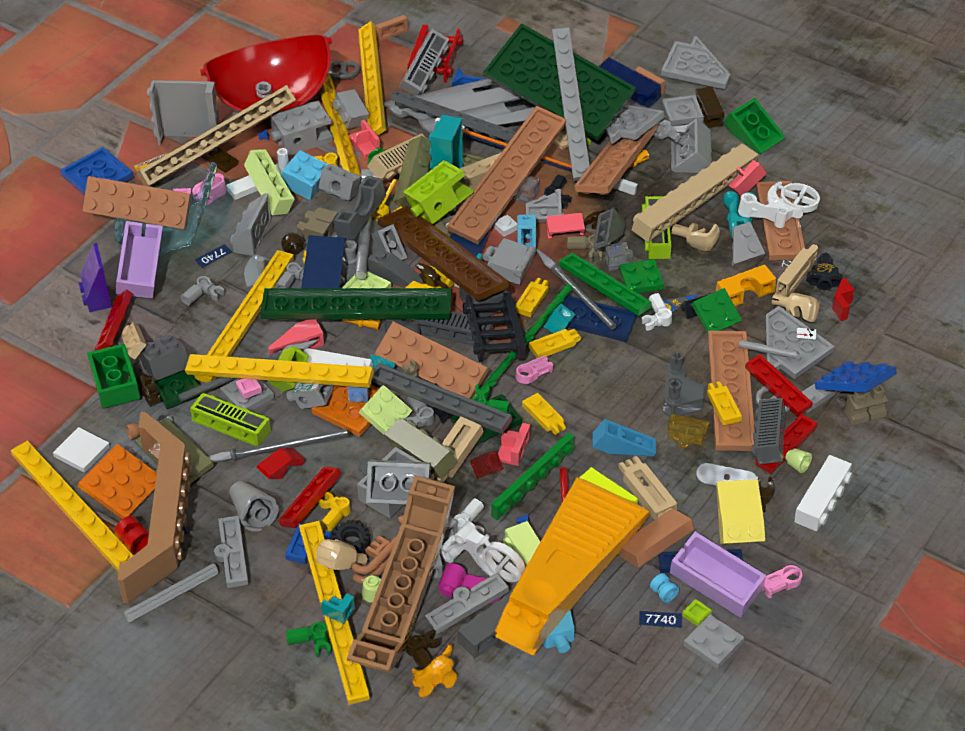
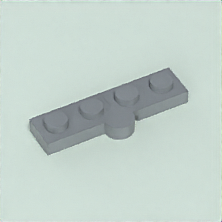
M239 516L219 518L222 544L215 547L214 554L217 561L224 562L227 588L248 585Z
M498 573L472 587L470 592L466 587H459L453 592L454 598L426 614V620L435 633L439 634L508 593L509 588Z

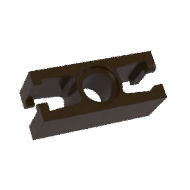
M713 87L696 89L698 96L696 98L704 116V124L708 128L723 126L721 117H724V111Z

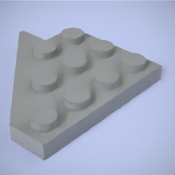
M696 36L691 44L675 41L661 70V76L721 89H726L730 80V73Z
M624 105L606 129L610 142L613 144L621 137L629 138V140L638 139L665 117L664 111Z
M780 306L766 314V345L797 351L796 358L766 353V360L777 370H783L793 379H796L834 352L835 346L817 333L815 340L797 338V328H810Z

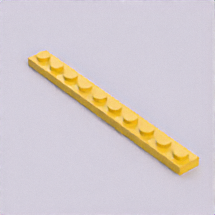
M370 21L358 29L365 103L366 109L369 112L367 124L378 136L386 130L376 30L375 24Z
M328 72L319 91L324 104V110L332 121L330 130L336 144L340 164L344 170L361 176L347 127L341 121L339 113L333 106L336 92L331 75Z
M276 251L207 355L224 357L232 355L261 311L264 288H275L276 283L286 272L287 264L294 261V254ZM194 375L195 380L207 383L216 379V376Z
M190 354L185 368V372L188 375L370 388L374 373L373 367L195 354Z
M28 440L13 448L11 454L119 572L120 562H126L134 555Z
M320 521L299 525L320 605L323 600L329 602L333 596L342 600L334 570L316 561L317 548L325 540ZM323 615L348 705L370 700L361 665L347 661V656L353 643L348 620L345 624H342Z

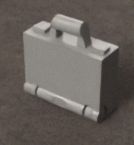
M503 238L498 248L493 246L487 248L483 259L488 261L487 265L491 266L494 271L505 279L520 285L534 261L536 249L534 246H526Z

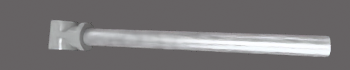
M361 169V183L366 176L376 177L370 169ZM372 215L359 233L355 271L357 279H364L366 277Z

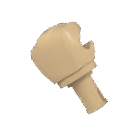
M675 223L672 228V235L685 237L691 247L702 251H709L717 242L720 236V229L717 224H714L710 232L706 233L705 228L698 230V225L692 223L690 227Z
M777 293L773 295V298L778 300H772V305L786 308V311L794 317L800 316L799 308H801L803 319L815 322L819 311V302L816 298L799 293H792L789 297Z
M336 539L323 540L316 551V561L332 570L350 569L354 563L365 566L367 563L366 554L357 553L355 547Z

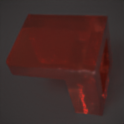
M497 451L485 453L470 460L477 479L503 470Z

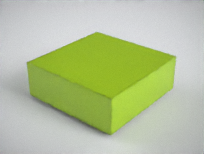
M695 599L683 611L682 616L696 626H699L709 615H712L713 610Z

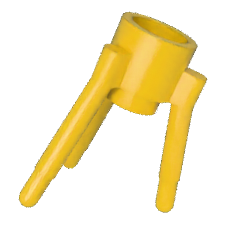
M393 179L385 198L372 214L374 220L377 221V218L389 214V207L385 205V202L397 181L396 179Z

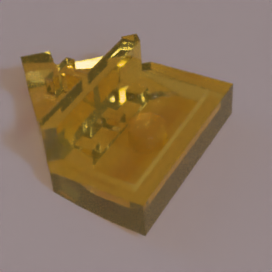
M671 414L667 430H669L668 438L677 440L681 448H687L690 443L701 445L703 444V438L707 435L710 421Z

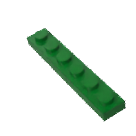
M570 253L559 260V265L563 269L637 316L651 308V301L576 254Z
M567 433L491 503V516L498 520L503 515H506L511 507L519 503L528 491H532L541 479H545L554 467H558L567 455H571L575 448L574 436Z

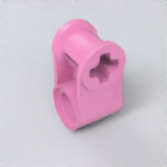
M219 173L213 174L201 183H198L192 190L193 196L200 198L205 205L211 204L227 192L224 176Z

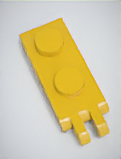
M537 278L535 282L531 281L515 305L516 313L531 318L549 290V281L544 280L542 282L541 278Z
M564 329L529 342V348L536 358L541 356L547 357L575 346L576 342L581 340V336L575 329L569 331Z
M717 381L715 382V388L713 383H709L707 395L722 425L741 422L742 415L727 386H722L721 382Z
M539 393L522 401V407L547 432L552 431L557 435L560 431L566 430L564 419Z

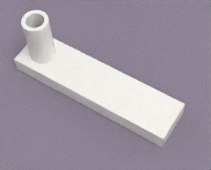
M280 148L277 151L278 164H275L280 175L289 163L288 150L285 148ZM250 175L226 185L227 191L235 200L258 191Z

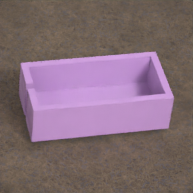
M126 221L116 281V294H121L127 289L133 293L132 296L153 299L163 226L146 224L145 237H142V223Z
M697 532L692 534L685 543L684 548H681L671 561L670 574L740 618L764 588L765 574Z

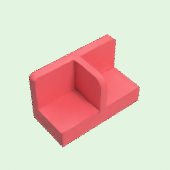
M362 120V131L351 134L349 137L351 143L366 160L371 151L380 148V139L367 122Z
M753 160L744 170L740 167L736 168L740 174L729 184V187L741 197L744 193L749 192L767 172L759 162L756 163Z
M522 423L519 432L508 430L502 434L501 447L496 461L519 466L530 439V424Z

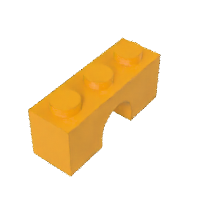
M762 265L718 281L716 291L725 288L734 306L743 303L745 290L755 292L758 297L775 292L777 278L766 265Z

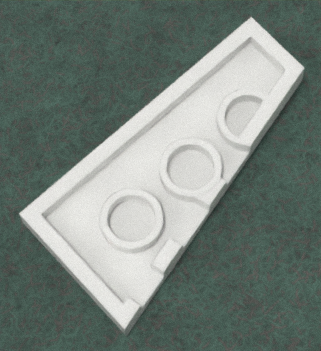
M309 348L303 351L309 356L307 362L373 367L371 359Z

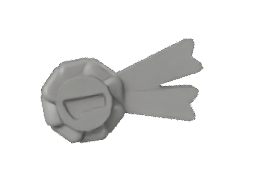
M663 120L658 122V129L653 135L657 139H663L668 136L677 143L682 138L680 134H687V130L690 127L688 125L673 126L670 121Z

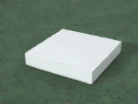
M78 427L53 452L55 458L85 473L110 448L109 442Z

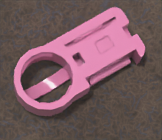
M541 356L519 365L516 369L515 378L522 384L532 383L539 376L548 372L552 373L553 363L548 362L546 356ZM526 372V373H529V374H528L527 376H524V375H521L520 373Z
M789 565L766 576L762 591L765 590V595L768 598H772V594L785 588L788 591L798 587L802 581L801 569L794 565ZM795 574L798 576V579L789 580L787 577Z

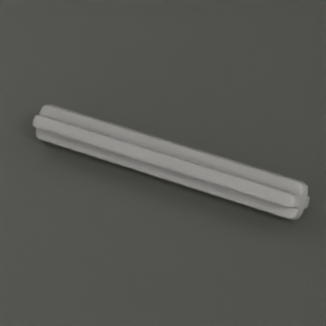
M212 563L123 612L125 619L131 622L218 574V568Z

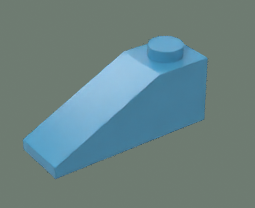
M604 419L593 431V448L609 454L655 456L656 439Z

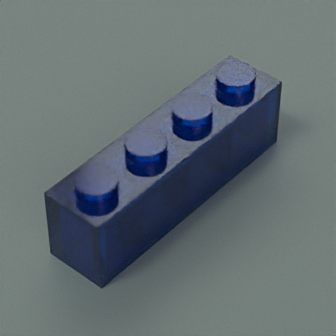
M608 57L599 65L602 69L635 86L636 91L630 99L636 101L639 105L650 108L661 97L660 84Z

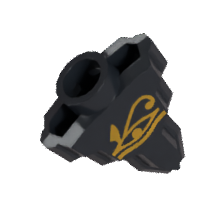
M825 252L819 256L817 264L813 265L812 270L807 273L806 281L810 285L817 286L820 290L825 291L832 287H838L843 279V274L839 273L838 267L833 265L832 257L829 253Z

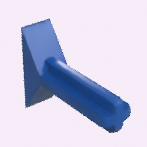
M458 67L452 81V87L484 80V78L466 76ZM491 85L482 86L481 88L489 89Z

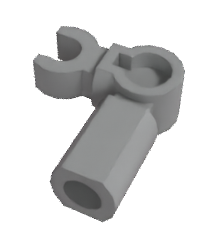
M295 262L287 264L286 272L276 283L275 288H289L294 280H302L304 268Z
M201 276L197 279L196 285L194 284L181 295V301L189 306L202 294L211 295L214 301H218V294L225 295L224 288L215 286L209 277Z
M407 397V402L416 412V415L414 417H407L404 420L406 422L410 420L417 429L420 426L432 425L435 421L433 409L423 402Z

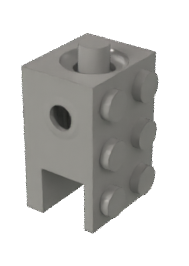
M319 101L271 115V138L274 142H277L280 148L288 150V156L298 153L299 150L305 151L333 142V136L326 127L332 121Z

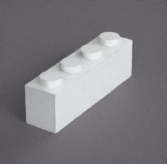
M831 455L828 456L796 509L795 523L817 531L820 525H825L828 519V512L834 510L837 497L841 498L844 492L845 483L849 484L852 479L853 473L850 472L851 463Z

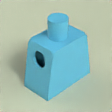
M517 215V243L534 246L536 249V216ZM528 238L530 242L524 243V239Z
M570 610L542 643L545 648L548 649L556 646L559 653H565L570 650L569 642L574 640V624Z

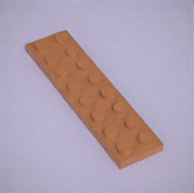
M658 124L651 127L636 140L621 137L613 144L609 141L574 185L575 192L609 194L658 129Z
M708 331L711 383H713L715 388V382L720 381L722 386H727L742 415L741 422L723 426L713 407L715 451H752V445H755L753 440L755 429L750 372L745 368V364L749 361L748 349L739 347L740 340L747 341L746 331Z

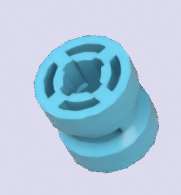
M665 573L657 575L650 583L651 590L654 593H658L659 598L664 603L672 601L679 593L678 586L675 583H671L670 578Z

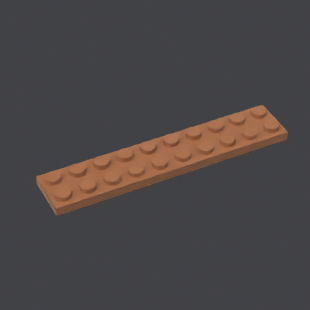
M536 106L475 187L473 193L469 195L448 223L447 230L479 244L563 130L567 119Z

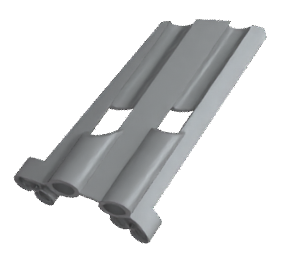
M490 79L414 95L415 97L496 125L523 122L535 108L516 112L508 110L504 104L505 102L522 99V97L504 87L476 93L472 90L473 88L496 83ZM395 101L383 103L394 115L398 117L413 116L418 119L419 124L428 133L434 131L435 120L438 116H428L424 111H414L410 109V106L395 104ZM467 127L465 129L472 130L473 128Z

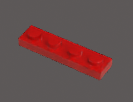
M126 289L115 298L95 346V351L113 347L115 343L114 338L120 331V323L126 316L124 313L131 304L130 299L133 293Z
M761 354L745 364V368L777 398L783 397L784 405L797 417L812 407L813 402Z
M803 414L799 415L785 429L782 462L758 464L756 458L755 465L772 474L786 460L787 452L797 449L817 429L818 423Z
M323 467L278 519L279 524L282 527L296 528L299 523L301 524L302 520L312 511L317 502L324 497L328 489L335 484L341 475L340 470L333 467Z

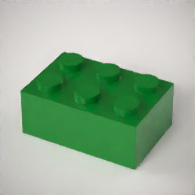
M125 344L87 353L102 409L140 399L136 378Z

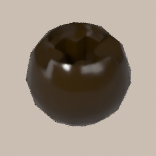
M290 232L282 238L281 247L285 252L296 255L303 249L304 241L298 233Z

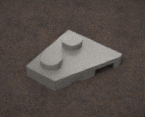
M561 189L555 190L553 194L539 197L538 200L526 203V215H535L536 223L546 222V216L562 215Z
M751 222L733 228L732 266L764 256L765 252Z

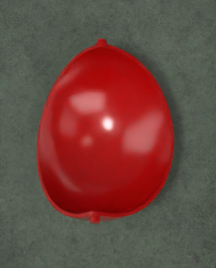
M313 34L283 38L248 46L204 63L203 69H200L201 76L207 78L208 82L215 83L216 96L227 106L239 112L262 100L256 94L258 83L268 82L271 85V94L287 85L296 100L279 111L284 112L306 103L323 85L330 68L329 44H332V39L325 35Z

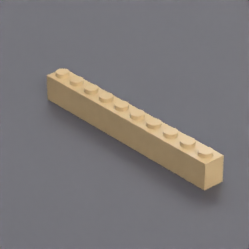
M286 85L141 169L137 175L144 186L150 187L291 105L296 99Z
M744 144L732 148L729 153L723 154L719 160L713 161L709 167L703 168L697 175L691 176L687 182L681 183L677 189L671 190L665 197L659 198L652 206L649 205L645 211L636 214L633 218L632 231L649 242L726 188L740 174L736 168L740 167L744 170L753 160L756 162L758 154Z

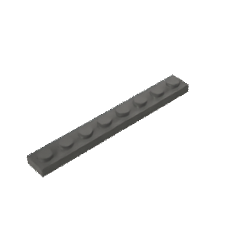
M398 90L391 93L390 100L395 101L397 105L410 106V109L424 111L426 115L432 117L447 115L462 118V126H465V128H473V131L477 133H487L491 138L504 139L506 143H509L516 134V131Z
M378 363L374 368L371 382L380 386L384 385L390 390L455 416L464 417L498 433L503 434L512 421V416L508 413Z

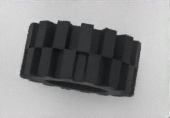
M347 520V524L341 522L340 526L337 525L335 530H333V540H340L352 545L357 553L365 554V549L370 546V533L368 527L364 526L362 522L358 524L357 520H354L353 523ZM347 537L359 538V540L351 543L344 541Z

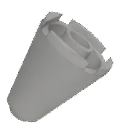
M238 481L231 486L229 491L230 497L242 525L247 530L252 532L263 530L262 527L270 526L274 522L279 508L276 500L271 495L244 481Z

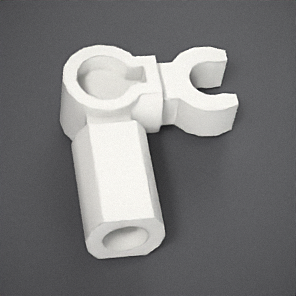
M659 293L651 295L649 301L652 302L655 314L642 317V323H647L645 324L646 331L652 330L655 326H669L672 323V312L667 309Z
M474 498L461 514L454 516L453 519L457 522V532L467 521L472 522L483 510L484 505L481 501ZM476 525V530L484 535L483 527Z

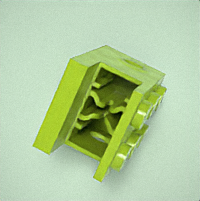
M443 160L403 191L412 207L410 209L415 217L420 215L431 224H434L446 213L452 211L460 202L466 200L473 193V190L459 182L465 176L463 171Z

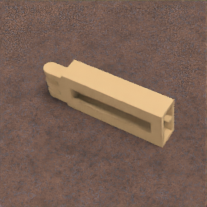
M813 244L809 249L802 248L777 280V294L789 297L816 262L817 245Z
M464 417L458 419L442 442V446L445 447L447 445L454 451L455 454L453 456L457 463L442 479L431 473V480L444 483L447 477L453 478L484 431L481 425Z
M635 456L632 457V461L628 459L625 461V464L623 462L618 464L619 469L623 473V481L638 498L643 507L650 511V516L654 520L672 508L677 510L678 503L646 463H642ZM644 480H645V481L647 482V484L649 485L648 487H647L646 485L643 486V485H644Z

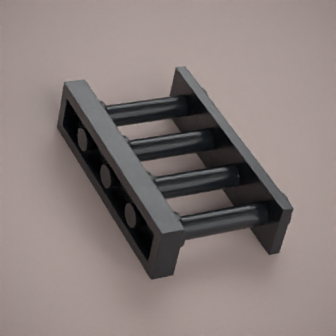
M511 292L503 293V298L499 303L472 304L471 296L466 295V302L463 303L462 309L463 314L467 315L474 342L473 352L474 355H477L478 361L483 362L484 352L507 350L515 353L516 360L524 359L526 344ZM500 310V312H503V316L476 317L475 315L477 311ZM504 323V325H507V329L480 331L478 325ZM508 337L511 339V343L483 344L482 338Z

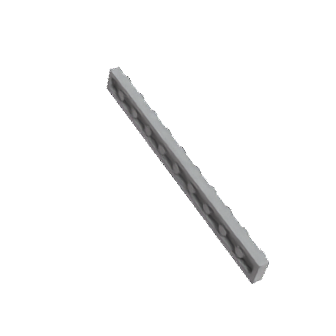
M567 27L552 29L564 118L567 119L565 126L573 181H578L589 168V159L570 29Z

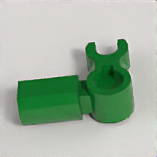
M476 384L475 395L472 400L508 413V401L491 399L487 401L490 393L489 386L487 385L484 391H480L479 384Z
M315 622L311 628L302 627L286 630L288 645L310 642L312 639L315 644L314 651L316 657H319L320 649H325L328 655L331 654L327 627L324 623Z

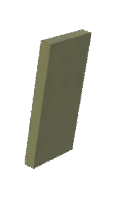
M165 418L160 422L163 427L185 444L186 452L190 453V464H192V476H188L190 484L214 467L213 462L171 421ZM139 437L135 442L143 450L141 438ZM145 452L158 465V461L149 452Z

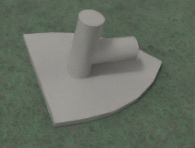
M256 254L250 258L244 271L247 287L255 284L269 263V259Z

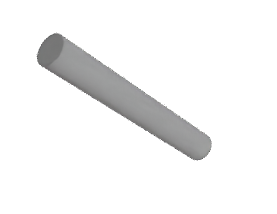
M744 340L739 342L740 348L796 358L797 351Z

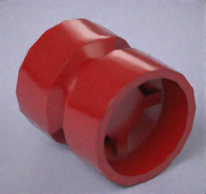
M127 516L116 525L115 535L131 553L136 554L148 545L149 531L136 517Z

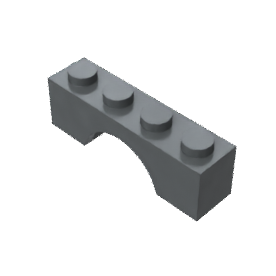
M365 177L358 187V198L354 208L351 211L341 209L333 220L337 237L354 240L386 196L382 178Z

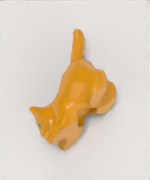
M448 645L442 655L433 659L425 669L417 670L412 668V684L414 687L420 688L418 692L420 697H427L438 684L451 688L456 683L458 676L453 670L454 661L449 658L452 653V645Z

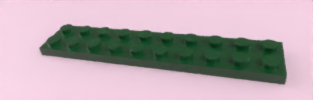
M264 288L260 315L261 319H450L451 288Z

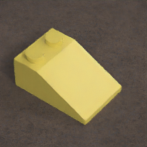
M758 479L716 482L720 544L765 541L764 517Z

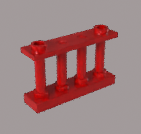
M422 24L407 65L408 69L429 33V25ZM457 29L455 37L445 36L449 38L448 43H452L451 47L448 46L445 52L449 53L448 57H439L441 58L440 63H445L444 67L434 66L432 70L434 73H442L443 80L446 83L449 76H452V66L459 46L463 44L461 29Z

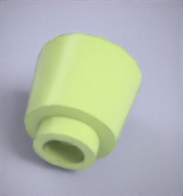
M793 449L787 452L785 459L789 466L800 473H804L811 463L812 454L799 449Z
M371 575L364 579L361 594L365 601L373 602L381 581L379 577Z

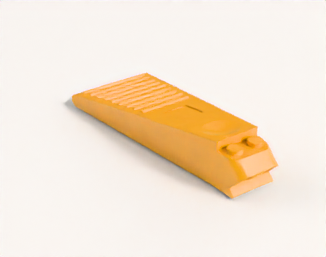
M577 477L512 591L509 602L495 629V632H497L495 637L535 656L544 640L648 519L650 511L585 479Z

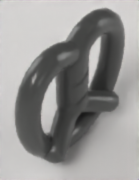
M334 61L330 63L329 74L333 80H353L360 71V65L354 61ZM341 66L339 72L334 73L332 71L333 67ZM353 66L355 67V70L351 73H348L347 67Z

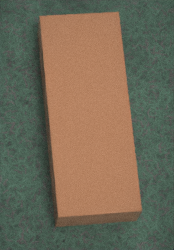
M673 508L636 532L619 552V556L634 566L641 567L694 530L692 519Z

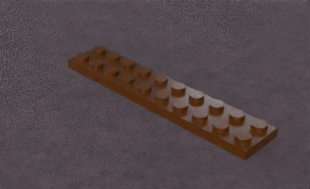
M408 206L377 218L378 225L382 228L394 225L399 239L404 245L476 300H483L488 296L509 288V281L423 217L420 215L415 217Z

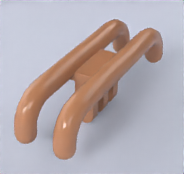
M400 516V517L398 518V521H399L401 524H402V521H403V517H404V516ZM397 535L391 542L378 536L375 539L376 541H373L365 549V552L374 559L365 566L354 563L351 568L359 574H370L367 576L354 574L352 578L355 582L363 584L366 577L371 575L379 577L384 572Z

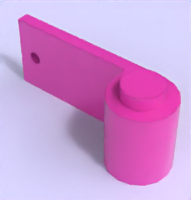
M448 563L441 576L438 589L442 595L452 597L455 589L466 587L470 592L472 587L487 578L467 575L462 566ZM502 596L494 600L490 604H493L497 600H501Z

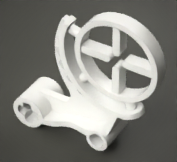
M780 181L769 189L767 195L768 205L759 203L757 197L753 194H743L738 213L743 217L766 218L774 222L777 228H783L785 222L790 218H801L803 213L814 211L818 207L820 196L815 189L808 185L791 183L782 186ZM779 189L781 190L780 198L776 193ZM791 190H800L801 192L799 197H797V193L792 192ZM805 193L810 194L814 199L804 196ZM785 196L794 199L795 202L791 203ZM800 199H802L803 203L808 204V206L798 205Z
M467 521L455 535L450 536L441 547L440 556L446 562L452 563L463 550H467L483 571L490 577L498 573L503 581L517 582L525 570L523 560L512 548L500 542L490 543L488 541L490 536L479 533L476 530V526L470 521ZM498 551L504 553L506 557L504 558ZM492 558H494L497 562H500L501 560L502 562L499 565H497ZM509 559H511L516 565V567L511 562H508L507 564L506 562ZM504 566V568L508 570L510 573L504 571L501 568Z

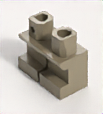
M319 207L315 212L307 210L304 216L305 222L300 221L297 224V233L305 235V241H308L309 235L331 237L335 232L333 220L338 215V212Z
M881 384L867 393L854 392V394L847 396L844 412L852 425L867 422L869 419L871 421L886 417L885 403L888 402V399L884 394Z

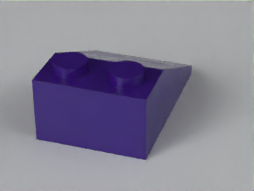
M95 243L80 274L82 282H79L80 292L85 293L82 295L84 306L88 305L89 312L111 308L98 245Z

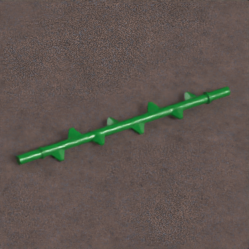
M567 284L555 296L553 302L533 326L527 330L528 332L523 336L526 345L534 338V335L551 316L553 311L564 302L566 296L573 289L571 284ZM511 351L498 368L490 374L488 380L479 389L480 391H484L487 385L491 388L496 384L498 378L516 358L514 352Z

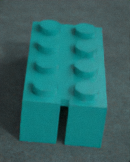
M441 115L439 121L435 123L434 131L429 135V143H431L429 156H432L430 170L443 160L457 168H462V118Z

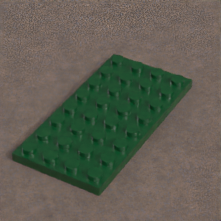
M521 23L485 68L483 76L532 104L564 118L554 42ZM573 52L584 132L598 141L636 91V87Z

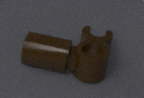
M146 374L138 376L136 378L137 386L149 407L161 403L159 391L156 388V384L152 382V378Z
M434 630L428 631L425 636H411L407 639L406 653L413 657L420 670L425 669L433 661L426 651L427 648H437L440 646V638L432 640L435 637Z

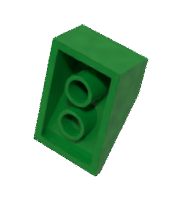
M756 98L751 99L732 111L723 121L733 136L760 155L786 138Z

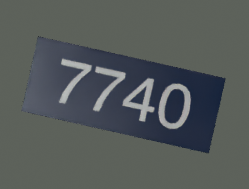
M224 244L195 259V261L203 268L232 253V251Z
M640 611L639 625L682 628V614Z

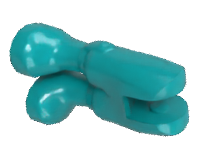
M730 191L723 195V203L729 211L726 219L732 237L734 227L752 222L753 219L752 217H743L738 214L739 196L736 192Z

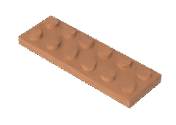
M88 176L82 212L186 230L192 194Z
M780 181L758 182L756 184L758 202L768 205L767 195L769 189ZM781 181L782 186L792 183V181ZM779 189L776 193L780 198L781 190ZM785 196L791 203L795 202L794 199ZM761 218L769 261L794 260L802 248H805L799 218H790L785 222L783 228H777L771 220Z
M392 322L374 353L377 356L394 362L395 366L401 369L403 364L409 367L410 360L412 359L418 364L416 372L419 378L431 384L437 383L439 387L472 399L475 395L476 384H479L480 387L489 371L487 367L395 322Z

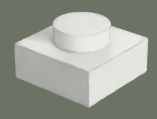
M506 215L496 220L493 227L505 237L517 230V223L509 215Z

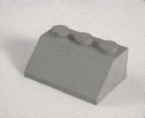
M697 118L688 124L690 128L687 130V134H680L682 138L677 143L671 139V170L673 172L699 173L703 168L706 169L712 163L711 130Z
M267 193L251 202L247 210H244L242 220L238 222L236 232L232 234L230 239L234 253L251 256L256 253L271 222L269 195Z
M369 460L367 467L366 503L407 504L409 490L415 475L431 479V462Z

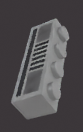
M431 29L399 87L413 96L423 93L427 87V84H425L427 79L430 80L434 74V71H432L434 66L437 67L441 61V58H439L441 53L444 55L448 48L446 44L449 38Z

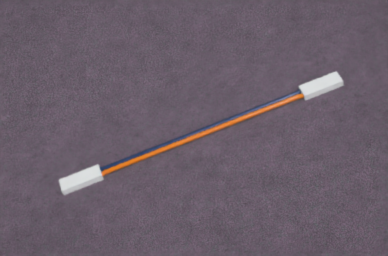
M462 126L463 136L503 149L508 145L507 143L465 129V126ZM543 156L540 160L572 171L570 164ZM620 178L613 188L635 195L637 184Z

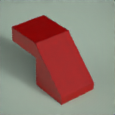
M846 278L841 280L834 295L832 307L840 321L848 319L849 304L852 303L854 289Z
M279 448L259 463L256 468L268 479H282L289 466H302L305 458L294 448Z

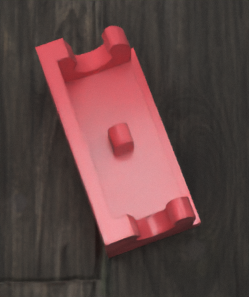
M582 213L546 216L545 227L548 239H552V235L555 233L579 231L580 236L584 235L585 227Z

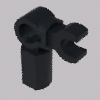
M559 174L556 175L550 186L545 188L544 195L548 196L555 193V190L562 189L566 184V178ZM561 194V208L567 209L568 203L572 201V197Z

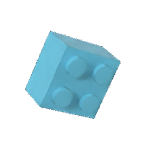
M299 150L282 170L281 177L290 191L311 200L320 190L318 187L322 169L329 164Z

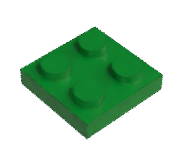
M655 259L619 264V272L624 285L632 288L633 291L643 293L664 289V282Z
M725 288L702 297L691 304L707 334L708 331L725 330L742 321Z

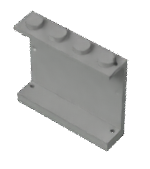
M152 80L151 87H148L147 96L151 99L150 111H153L152 124L155 125L154 137L157 138L158 145H161L163 136L198 137L220 124L214 82Z

